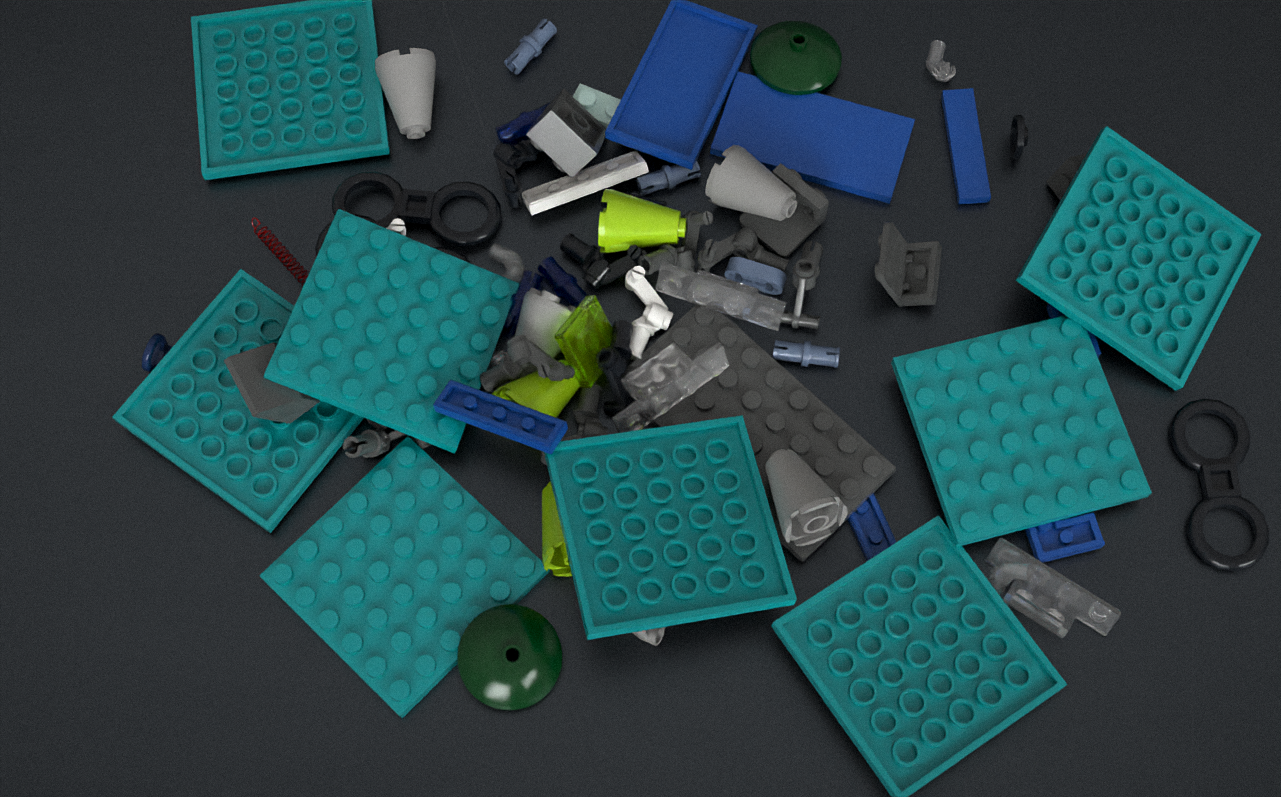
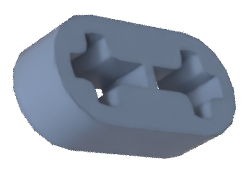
M731 257L724 273L725 277L733 283L772 295L781 294L787 280V275L783 271L742 257Z

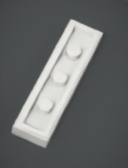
M635 150L580 170L573 178L567 175L523 191L521 195L531 215L646 174L649 170L646 161Z

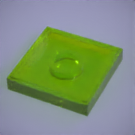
M596 295L586 296L554 335L568 364L574 368V375L581 388H591L603 373L598 367L596 356L601 349L610 345L613 331Z

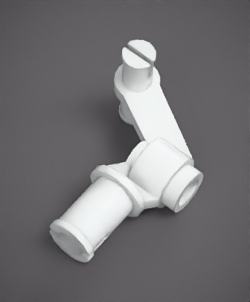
M641 266L633 267L625 276V287L630 291H634L646 305L642 317L631 322L633 332L630 341V349L632 350L630 359L632 360L641 359L649 337L653 336L660 328L666 331L673 316V312L668 311V307L646 280L645 270Z

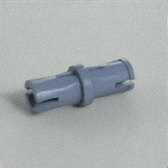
M543 18L528 36L524 35L519 41L520 45L504 60L506 67L511 72L516 68L514 74H520L533 57H538L542 53L541 48L557 33L554 24L551 21L547 23V19Z
M696 161L692 170L679 165L669 166L666 164L661 166L660 170L635 178L641 196H645L667 187L670 190L675 188L676 184L701 177V172L698 171L700 167Z
M775 339L773 358L775 360L798 362L804 367H808V364L838 368L840 347L812 345L811 341L804 340L803 344Z

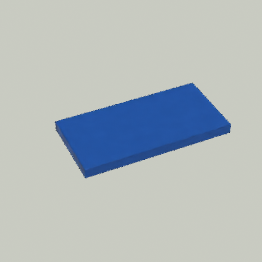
M671 0L605 131V139L692 170L734 82L737 71H739L756 35L758 25L687 0Z
M737 71L710 148V154L726 158L721 154L732 145H739L751 153L770 171H773L781 163L786 168L798 172L803 180L890 204L915 119L817 92L806 95L782 93L764 84L757 76Z

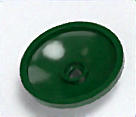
M783 21L768 26L756 36L751 47L750 62L757 77L770 88L786 94L806 95L825 89L836 79L840 71L842 55L836 40L824 29L803 21Z
M515 604L495 606L475 617L465 629L458 646V670L468 691L485 705L500 710L526 708L540 701L555 685L562 666L561 643L553 626L537 611ZM508 649H515L518 652L517 661L510 662L507 660L506 651Z

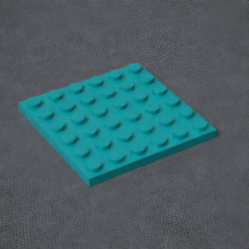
M309 0L191 17L201 172L204 180L390 154L383 88L375 71V60L379 57L373 0Z
M1105 126L1098 133L1015 281L1073 321L1081 324L1089 332L1176 391L1183 388L1262 234L1108 126Z
M338 209L263 378L455 453L467 423L435 412L433 404L450 379L475 389H480V375L487 371L519 283Z
M240 269L112 418L271 533L364 417L321 400L290 424L252 416L224 360L229 356L269 343H278L294 305Z
M1064 315L892 359L891 364L956 547L1147 498L1152 493L1087 329L1068 316Z
M743 415L560 441L552 455L544 452L587 640L795 604L797 600Z
M407 436L259 576L402 719L457 665L459 642L471 621L492 607L505 604L517 605L550 570L546 571L543 562Z
M939 515L775 620L771 625L891 797H909L1067 686V683L962 546H955L949 528Z

